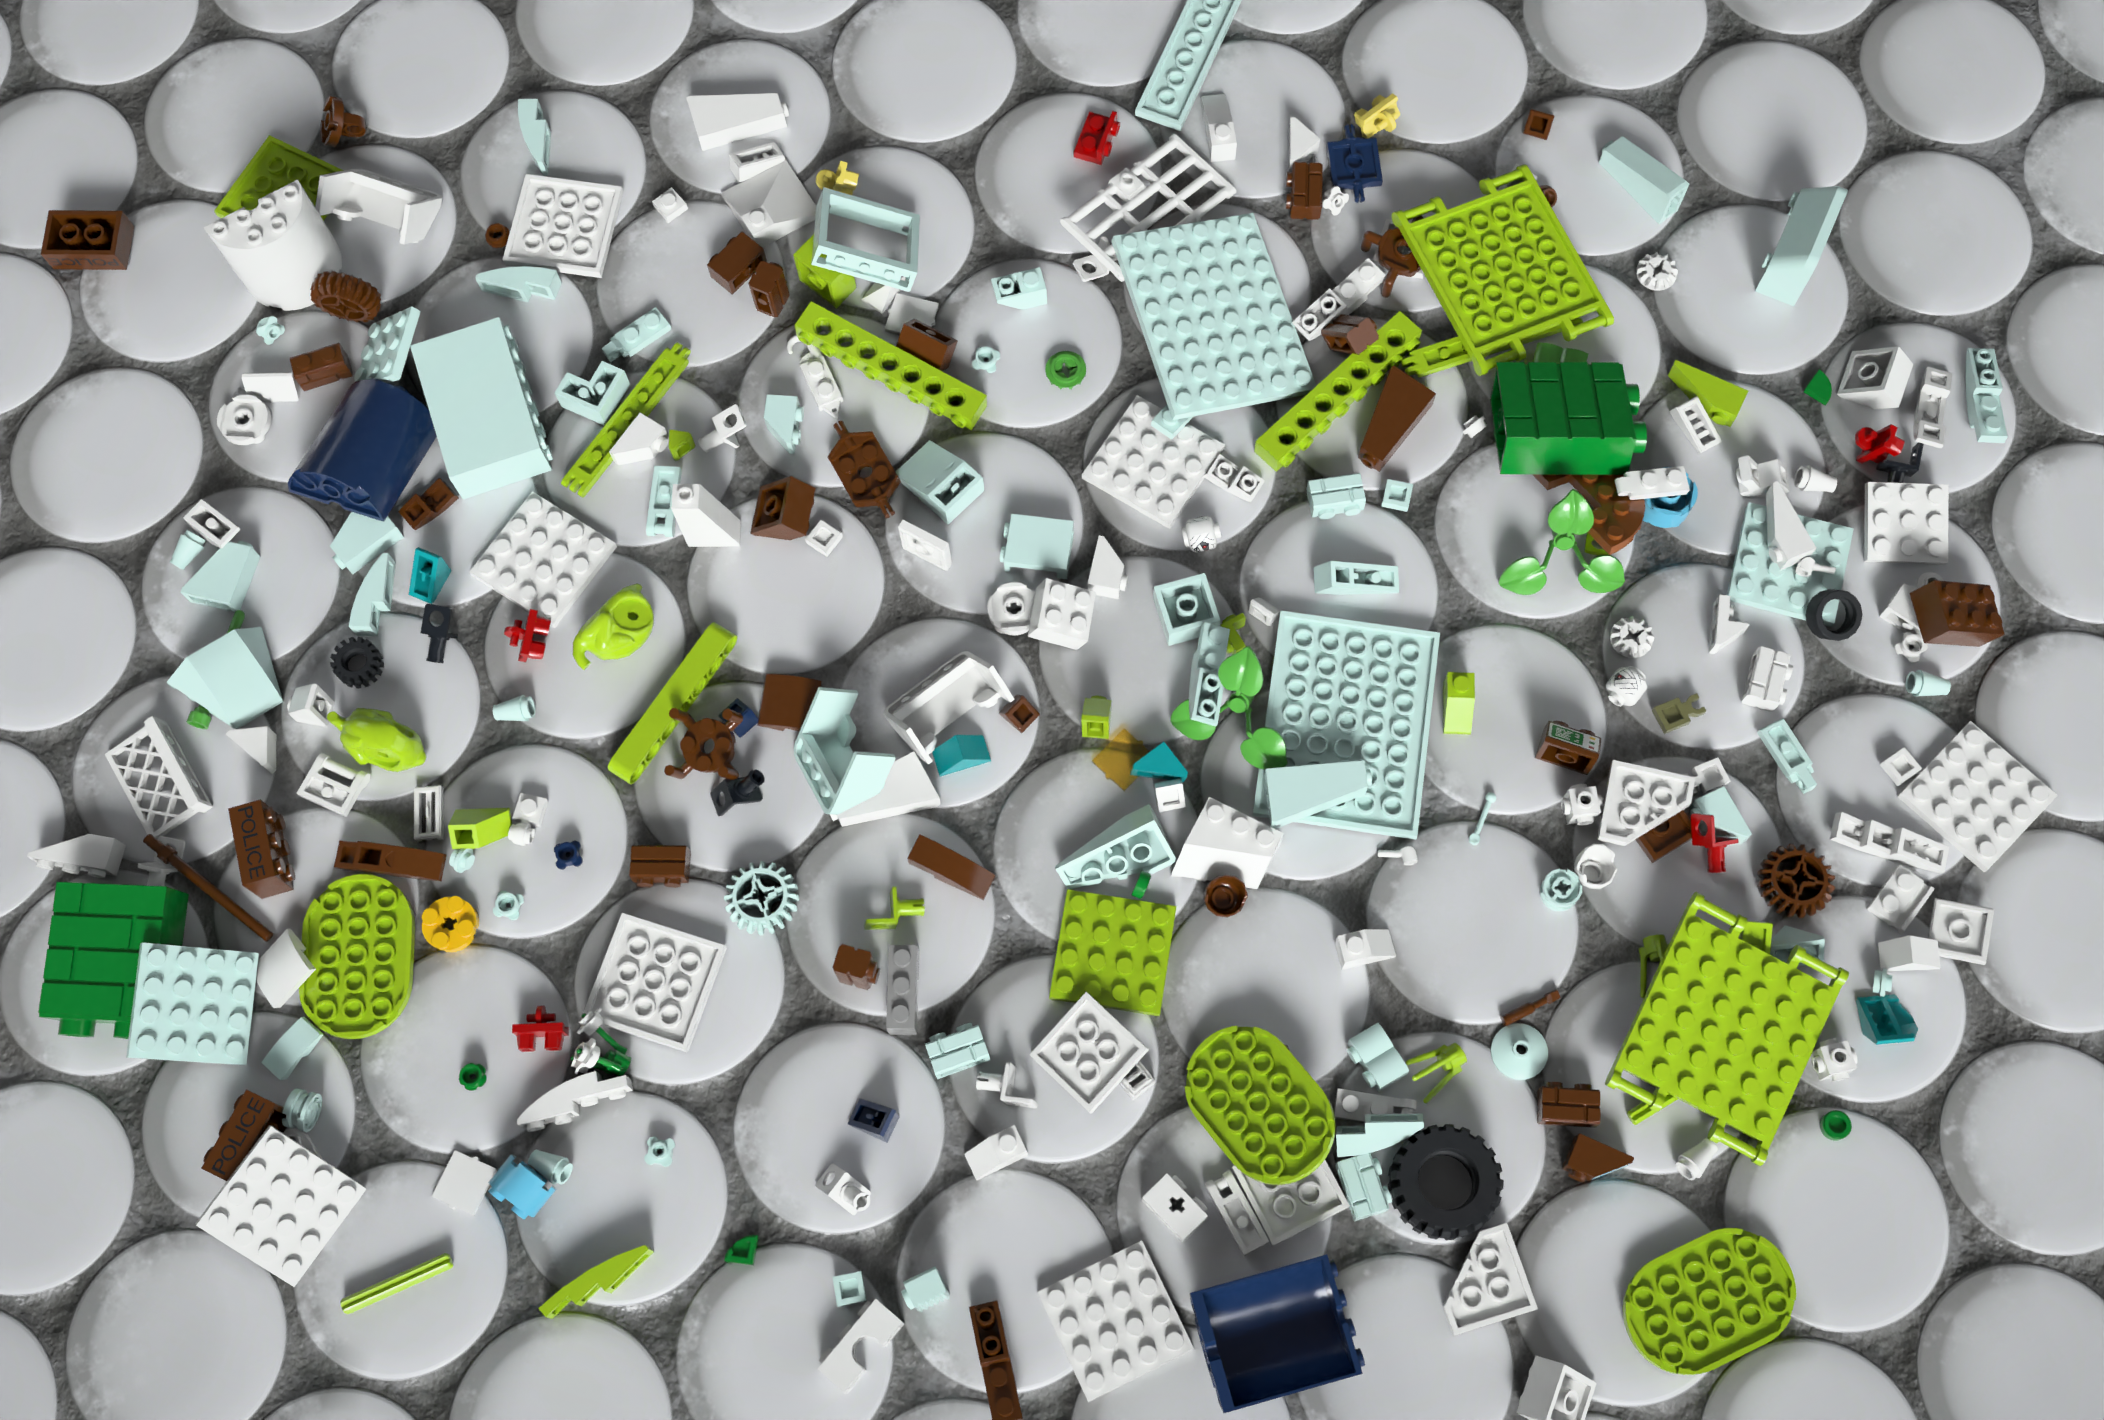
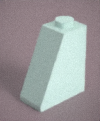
M351 512L330 545L336 553L332 558L342 570L347 567L354 574L404 537L388 516L383 522Z
M228 542L182 587L180 593L192 603L236 612L242 607L260 556L253 549V546L247 542Z

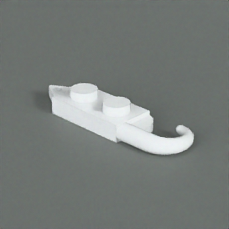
M797 334L787 342L789 354L793 353V345L801 342ZM812 344L807 345L810 353L801 359V371L819 410H824L838 419L840 404L843 402L842 395L819 348Z

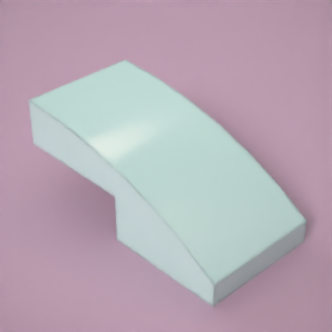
M301 1017L277 1041L261 1063L278 1079H288L301 1058L310 1055L323 1036V1033L307 1018Z

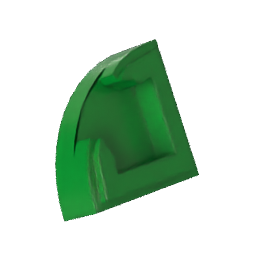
M1818 370L1805 388L1804 393L1826 406L1832 394L1830 380L1825 373Z
M749 1235L738 1240L728 1249L724 1261L754 1266L759 1236Z

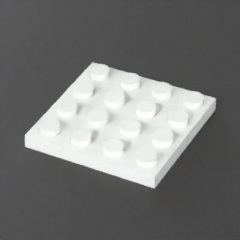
M526 174L503 256L504 264L516 267H541L561 273L602 278L623 196L622 186Z
M1137 395L1082 473V479L1170 529L1204 480L1205 474L1217 456L1223 452L1225 444L1188 423L1173 439H1170L1151 426L1152 420L1162 409Z
M532 491L469 573L529 612L530 609L538 610L537 616L551 620L550 626L555 628L617 548V545L612 540Z
M1970 721L1897 797L1980 870L1986 872L2058 795Z
M622 913L583 1013L589 1010L594 1013L600 1007L602 1010L599 1014L605 1019L601 1025L688 1053L727 947L717 942Z
M269 1125L195 1224L295 1287L363 1195L366 1187Z
M1143 1241L1137 1242L1037 1292L1088 1402L1194 1350Z

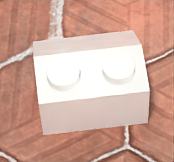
M1899 346L1852 351L1837 395L1872 409L1898 408L1913 363Z
M1535 1356L1516 1413L1528 1420H1585L1596 1382L1563 1363Z

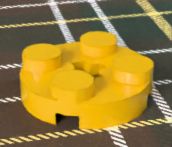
M448 896L436 900L429 908L424 910L421 917L422 933L426 941L433 947L445 952H457L469 946L474 939L473 936L476 933V929L479 927V917L476 910L459 896ZM447 919H457V922L453 924V930L450 931L448 928H444Z

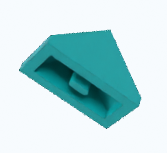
M419 547L415 549L409 588L410 596L430 604L435 602L451 573V569L441 556Z
M954 735L932 752L939 777L991 762L983 735Z
M1165 742L1134 763L1130 770V775L1168 781L1181 778L1182 783H1184L1188 774L1187 770Z

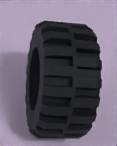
M1445 1124L1443 1127L1432 1125L1423 1131L1419 1130L1413 1134L1396 1152L1393 1163L1389 1168L1388 1176H1390V1182L1388 1183V1190L1392 1194L1394 1209L1399 1210L1400 1218L1405 1224L1408 1222L1413 1226L1412 1230L1419 1234L1425 1233L1428 1235V1238L1435 1240L1438 1238L1454 1240L1458 1237L1468 1236L1478 1230L1495 1214L1494 1211L1499 1206L1502 1198L1500 1197V1192L1504 1186V1180L1500 1179L1502 1168L1501 1164L1496 1163L1494 1159L1496 1155L1492 1147L1488 1149L1483 1144L1485 1140L1481 1136L1477 1135L1474 1137L1470 1134L1471 1130L1464 1127L1457 1129L1454 1128L1453 1124ZM1438 1155H1446L1455 1158L1465 1166L1471 1177L1472 1190L1468 1200L1462 1206L1444 1210L1435 1207L1425 1199L1418 1185V1175L1422 1165L1428 1159Z

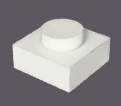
M672 187L652 201L653 206L668 223L688 209L687 204Z
M820 520L805 541L806 544L828 557L843 536L841 532Z
M1905 747L1880 764L1897 786L1922 770V767Z
M1181 778L1154 783L1159 812L1186 807Z

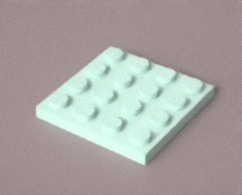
M1749 502L1745 509L1727 595L1730 596V601L1806 620L1807 605L1812 597L1820 591L1828 589L1842 590L1854 528L1798 515L1816 546V550L1810 558L1814 559L1815 563L1836 568L1834 574L1812 570L1811 576L1803 577L1795 572L1798 563L1780 570L1777 563L1771 560L1767 541L1766 506ZM1837 599L1830 600L1823 609L1822 619L1825 626L1832 627L1835 624L1839 604Z
M140 943L126 1058L246 1065L259 953Z

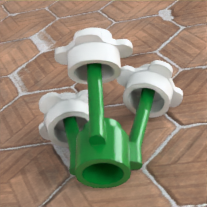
M600 1007L594 1013L591 1010L583 1013L578 1021L581 1027L577 1033L581 1034L584 1031L590 1036L596 1031L615 1051L608 1050L603 1058L600 1057V1047L596 1046L595 1039L591 1038L586 1043L582 1042L576 1048L575 1054L571 1056V1067L576 1068L575 1074H578V1072L587 1074L588 1068L593 1067L610 1075L623 1076L632 1059L625 1055L627 1048L618 1044L600 1027L605 1020L599 1014L602 1010Z

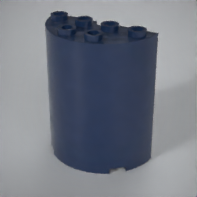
M376 378L354 382L289 478V492L326 504L336 502L345 510L384 522L437 437L429 410L402 386H393Z
M1327 1254L1190 1293L1191 1306L1196 1317L1194 1319L1202 1350L1223 1413L1363 1374L1361 1367L1365 1366L1363 1354L1360 1348L1355 1349L1352 1337L1356 1336L1355 1327L1351 1318L1345 1319L1343 1307L1347 1306L1346 1297L1343 1289H1337L1334 1279L1338 1277L1337 1267L1334 1259L1329 1260Z

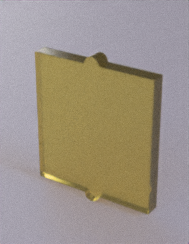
M1124 728L1092 760V763L1105 774L1107 780L1111 779L1118 787L1125 791L1139 777L1130 775L1133 764L1150 751L1143 745L1142 740L1138 741Z

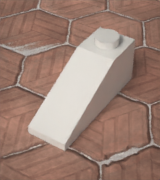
M1226 95L1201 96L1211 162L1234 160L1237 142Z
M1773 482L1766 492L1767 541L1771 560L1777 563L1780 570L1799 563L1806 557H1810L1816 550V546L1779 482Z

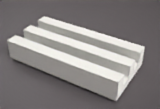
M441 785L414 787V840L420 842L425 839L427 841L435 838L438 840L444 839V788ZM433 792H435V832H433ZM422 793H426V833H422Z

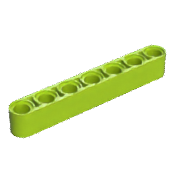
M715 622L707 627L613 755L608 764L610 772L629 784H634L680 722L671 718L669 711L672 708L685 712L690 709L737 642L735 634Z

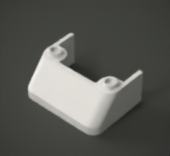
M350 169L320 175L315 208L320 216L334 213L337 214V218L345 221H352L353 218L363 217L399 229V234L401 235L400 243L408 244L418 243L419 240H423L426 237L441 208L443 196L368 170Z
M965 651L954 656L891 703L884 710L883 714L908 747L920 759L930 764L932 759L928 754L935 749L937 743L935 735L975 705L989 708L995 705L1000 697L1010 703L1015 699L993 665L971 652Z

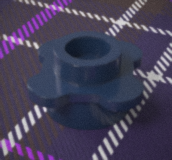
M578 841L559 843L554 847L558 869L564 870L567 866L572 865L579 867L582 864L583 858L579 853L581 844ZM571 853V856L566 857V854Z

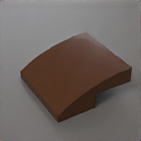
M766 674L757 726L780 731L785 729L800 731L818 687H821L822 681L798 676Z

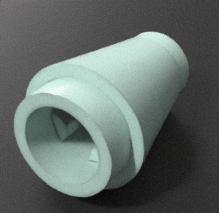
M186 530L184 535L181 534L170 563L184 570L205 548L203 544L206 540Z
M1917 670L1908 674L1905 687L1906 691L1912 693L1913 696L1947 695L1950 691L1951 683L1948 679Z
M525 695L493 706V715L497 721H528L535 716L536 712L532 697H526Z
M538 1149L534 1150L528 1159V1164L552 1184H564L573 1170V1165L569 1163L568 1158Z

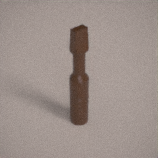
M1558 990L1551 991L1533 1003L1528 1002L1502 1015V1023L1508 1026L1534 1013L1537 1008L1547 1003H1553L1561 998Z

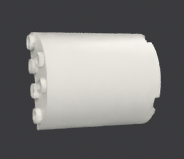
M298 180L258 199V206L253 210H246L243 207L203 227L250 294L267 307L272 306L282 308L284 311H290L315 304L311 301L310 289L315 277L323 272L331 273L335 271L338 273L342 269V254L338 243Z

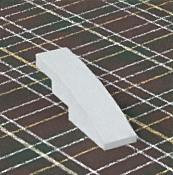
M1843 812L1836 813L1830 835V839L1908 866L1937 873L1945 872L1949 847L1905 828L1893 829L1874 820L1865 822Z

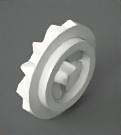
M1658 252L1653 255L1646 254L1639 261L1636 269L1637 278L1640 283L1651 290H1665L1674 284L1678 273L1675 261L1668 259V254L1662 256ZM1659 265L1662 266L1661 272L1653 277L1654 269Z
M1634 616L1625 619L1621 618L1614 624L1610 632V641L1613 648L1619 654L1628 658H1637L1645 655L1651 649L1654 640L1652 627H1648L1644 619L1639 620L1634 618ZM1629 631H1631L1632 634L1640 633V635L1636 639L1637 642H1635L1633 639L1624 640L1629 634Z

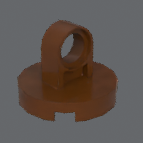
M329 96L326 99L323 111L327 113L325 121L321 120L320 124L321 142L324 145L335 147L341 135L361 137L365 134V119L362 116L344 112L342 98Z

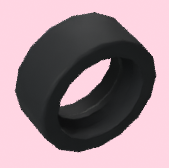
M1834 589L1820 591L1812 597L1807 605V626L1814 635L1821 639L1835 641L1848 639L1856 633L1861 625L1863 615L1861 604L1856 596L1848 591ZM1833 599L1840 600L1846 612L1845 621L1835 631L1828 630L1823 624L1822 619L1824 607Z

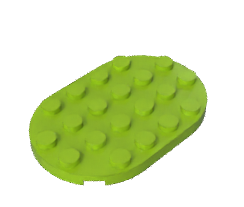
M357 874L334 881L327 886L328 888L317 899L314 898L306 912L302 927L301 942L306 947L303 953L316 970L299 987L301 1005L306 1015L321 1030L344 1039L369 1037L390 1026L405 1009L413 985L415 917L409 900L399 888L388 880L375 875Z
M1230 1026L1211 1034L1197 1047L1187 1066L1186 1099L1196 1119L1230 1161L1248 1177L1265 1184H1289L1313 1173L1326 1159L1332 1147L1335 1136V1116L1330 1100L1325 1092L1288 1048L1276 1036L1255 1026Z
M1739 1228L1714 1230L1649 1261L1635 1273L1627 1286L1623 1300L1624 1324L1635 1348L1654 1366L1678 1375L1706 1373L1767 1344L1786 1328L1791 1319L1790 1316L1794 1301L1796 1300L1795 1279L1784 1255L1766 1238Z

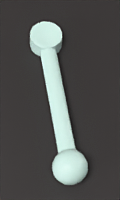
M1493 792L1486 794L1485 798L1487 801L1476 829L1469 836V842L1472 845H1476L1480 841V831L1491 804L1496 800V795Z

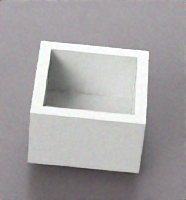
M1046 578L1036 587L1028 637L1078 650L1088 642L1096 592Z

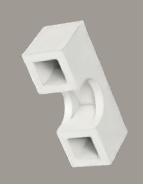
M877 1299L872 1303L867 1301L858 1312L860 1318L853 1326L848 1324L838 1336L841 1340L834 1349L829 1347L819 1359L821 1365L818 1367V1370L846 1394L866 1372L855 1357V1349L858 1343L865 1338H874L886 1347L905 1324Z

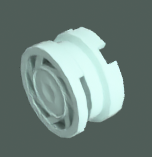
M1559 868L1552 870L1540 886L1542 902L1554 911L1570 909L1582 894V885L1580 884L1579 877L1569 869L1561 870Z
M294 1089L284 1105L283 1114H286V1119H282L283 1125L291 1129L297 1127L302 1132H310L319 1118L322 1108V1096L315 1092L308 1094L304 1089Z

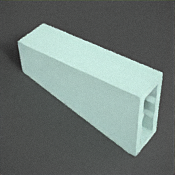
M1623 136L1615 142L1613 140L1608 142L1602 148L1599 164L1658 224L1678 211L1689 187V183Z
M1365 760L1265 769L1264 782L1270 827L1274 829L1365 795L1368 785L1372 784L1371 771L1366 769Z

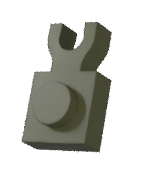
M1697 693L1691 695L1684 703H1681L1678 697L1653 708L1652 712L1664 734L1688 725L1691 722L1689 717H1699L1705 714V707L1700 709L1692 707L1691 703L1699 699Z

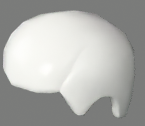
M1592 844L1578 854L1574 862V870L1582 885L1589 889H1601L1612 882L1617 872V868L1614 865L1615 854L1612 850L1603 844Z

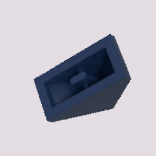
M860 1098L849 1119L848 1125L888 1143L898 1122L899 1115L892 1108Z

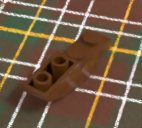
M339 840L334 867L344 870L441 882L447 855L380 843Z
M998 1301L971 1306L969 1311L992 1420H1023Z

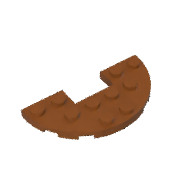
M1532 474L1546 490L1570 483L1595 508L1592 510L1594 523L1588 533L1609 555L1626 547L1632 542L1638 530H1640L1645 513V500H1630L1629 496H1618L1614 480L1624 477V475Z

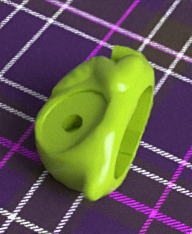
M640 584L629 585L615 593L581 627L573 641V657L578 666L583 670L591 664L585 657L584 653L586 651L591 652L602 660L620 659L630 656L642 647L649 638L654 625V614L651 605L641 593L642 586Z
M356 708L347 718L340 716L335 711L329 712L327 715V720L341 731L340 741L343 744V748L360 765L370 763L387 771L400 772L423 765L427 758L420 736L411 728L396 722L388 711Z

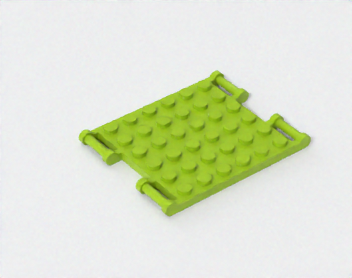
M1526 164L1517 166L1516 170L1498 177L1480 180L1479 188L1486 196L1447 210L1441 198L1436 196L1430 198L1427 203L1405 211L1398 210L1392 213L1394 225L1400 229L1471 358L1474 370L1478 376L1487 374L1488 370L1496 367L1497 362L1525 359L1526 350L1520 340L1560 325L1563 338L1569 342L1576 339L1577 335L1601 326L1608 327L1614 324L1612 312ZM1516 180L1523 181L1521 183H1518L1516 185L1510 186L1499 191H1497L1496 189L1497 187L1503 186ZM1429 212L1436 213L1432 216L1415 221L1413 223L1408 222V220L1427 214ZM1597 311L1599 314L1598 317L1575 326L1571 322L1573 319ZM1509 345L1511 348L1510 351L1487 360L1483 357V354Z
M1695 892L1686 906L1609 1071L1605 1085L1612 1089L1618 1088L1647 1103L1648 1107L1656 1112H1659L1662 1108L1665 1096L1668 1093L1715 1118L1708 1132L1707 1139L1715 1143L1721 1142L1751 1158V1162L1762 1166L1767 1159L1768 1149L1840 989L1848 979L1849 971L1841 967L1837 969L1806 953V949L1799 945L1793 947L1786 963L1738 938L1747 924L1748 919L1740 914L1736 916L1705 900L1704 895ZM1700 909L1731 925L1729 931L1726 932L1695 916L1697 910ZM1801 962L1832 978L1829 985L1798 970V964ZM1623 1070L1656 1087L1654 1093L1652 1094L1622 1078ZM1725 1125L1757 1140L1756 1147L1724 1132Z

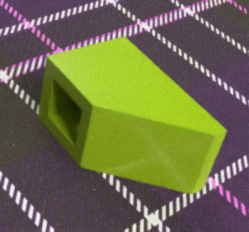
M510 808L455 809L448 824L452 849L481 848L508 836L512 825Z

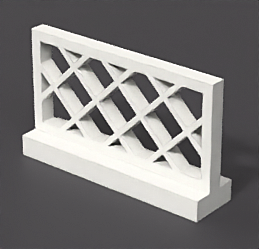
M151 716L144 721L145 727L108 751L105 756L147 835L152 834L158 839L159 836L166 835L199 811L205 813L213 806L168 723ZM149 735L151 739L149 750H139L141 739ZM124 751H130L127 765H120L116 757ZM137 753L147 755L143 769L133 768ZM154 756L161 757L163 761L160 773L150 771ZM132 771L142 773L138 788L131 787L129 783ZM149 774L159 776L155 791L145 789ZM165 778H172L174 781L171 794L162 792ZM144 793L153 794L149 809H144L141 805ZM160 796L170 797L166 813L156 811ZM177 799L184 800L188 807L180 815L173 814ZM155 814L165 816L162 827L155 831L152 826Z

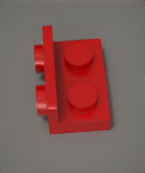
M1112 111L1110 117L1089 112L1074 150V158L1102 165L1105 156H1110L1113 145L1111 142L1112 137H1117L1120 129V122L1117 121V112Z

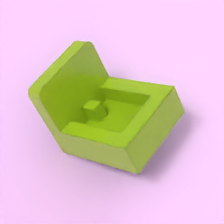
M1244 613L1237 616L1232 614L1226 617L1222 624H1220V627L1230 629L1227 654L1231 653L1233 655L1246 647L1236 631L1245 626L1246 617Z

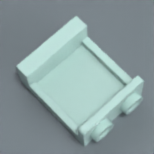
M1011 514L1010 523L1006 522L1004 527V538H1007L1006 547H1001L1000 562H1004L1005 571L1010 572L1011 567L1052 571L1057 573V578L1067 579L1074 536V521Z

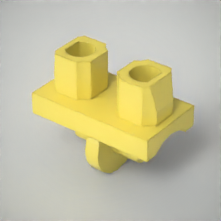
M1392 93L1387 98L1378 95L1371 103L1372 109L1367 111L1361 108L1355 112V122L1361 128L1362 137L1369 139L1382 129L1392 132L1396 128L1395 120L1400 116L1396 95Z
M840 161L836 173L827 169L818 172L816 184L821 190L825 187L853 195L859 173L846 170L847 162Z

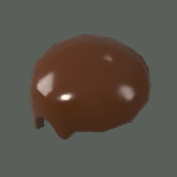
M1225 874L1215 877L1208 883L1203 899L1207 909L1215 916L1228 918L1242 910L1248 898L1245 884L1236 876Z

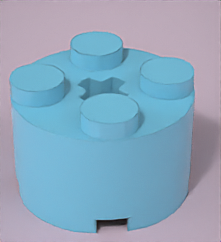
M1686 473L1690 491L1686 495L1644 499V522H1649L1661 528L1678 527L1687 518L1698 496L1697 486L1688 477L1689 474Z
M511 1154L488 1182L492 1186L488 1192L501 1202L506 1198L514 1205L511 1210L525 1220L528 1215L534 1218L556 1191V1188L553 1185L550 1189L546 1188L544 1185L547 1180L523 1161L518 1165L513 1161L516 1156Z

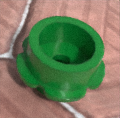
M469 1063L465 1065L459 1074L460 1084L464 1085L465 1089L469 1091L482 1087L487 1080L485 1075L486 1069L481 1064ZM472 1074H475V1079H471Z

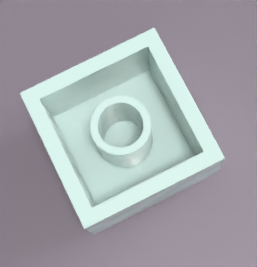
M1205 573L1154 587L1153 600L1168 646L1199 638L1201 625L1204 622L1220 626L1221 620Z

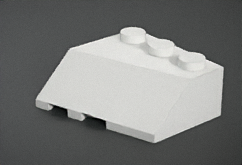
M1209 797L1182 848L1171 876L1211 881L1217 876L1226 874L1236 876L1245 884L1246 888L1258 889L1282 842L1284 833Z

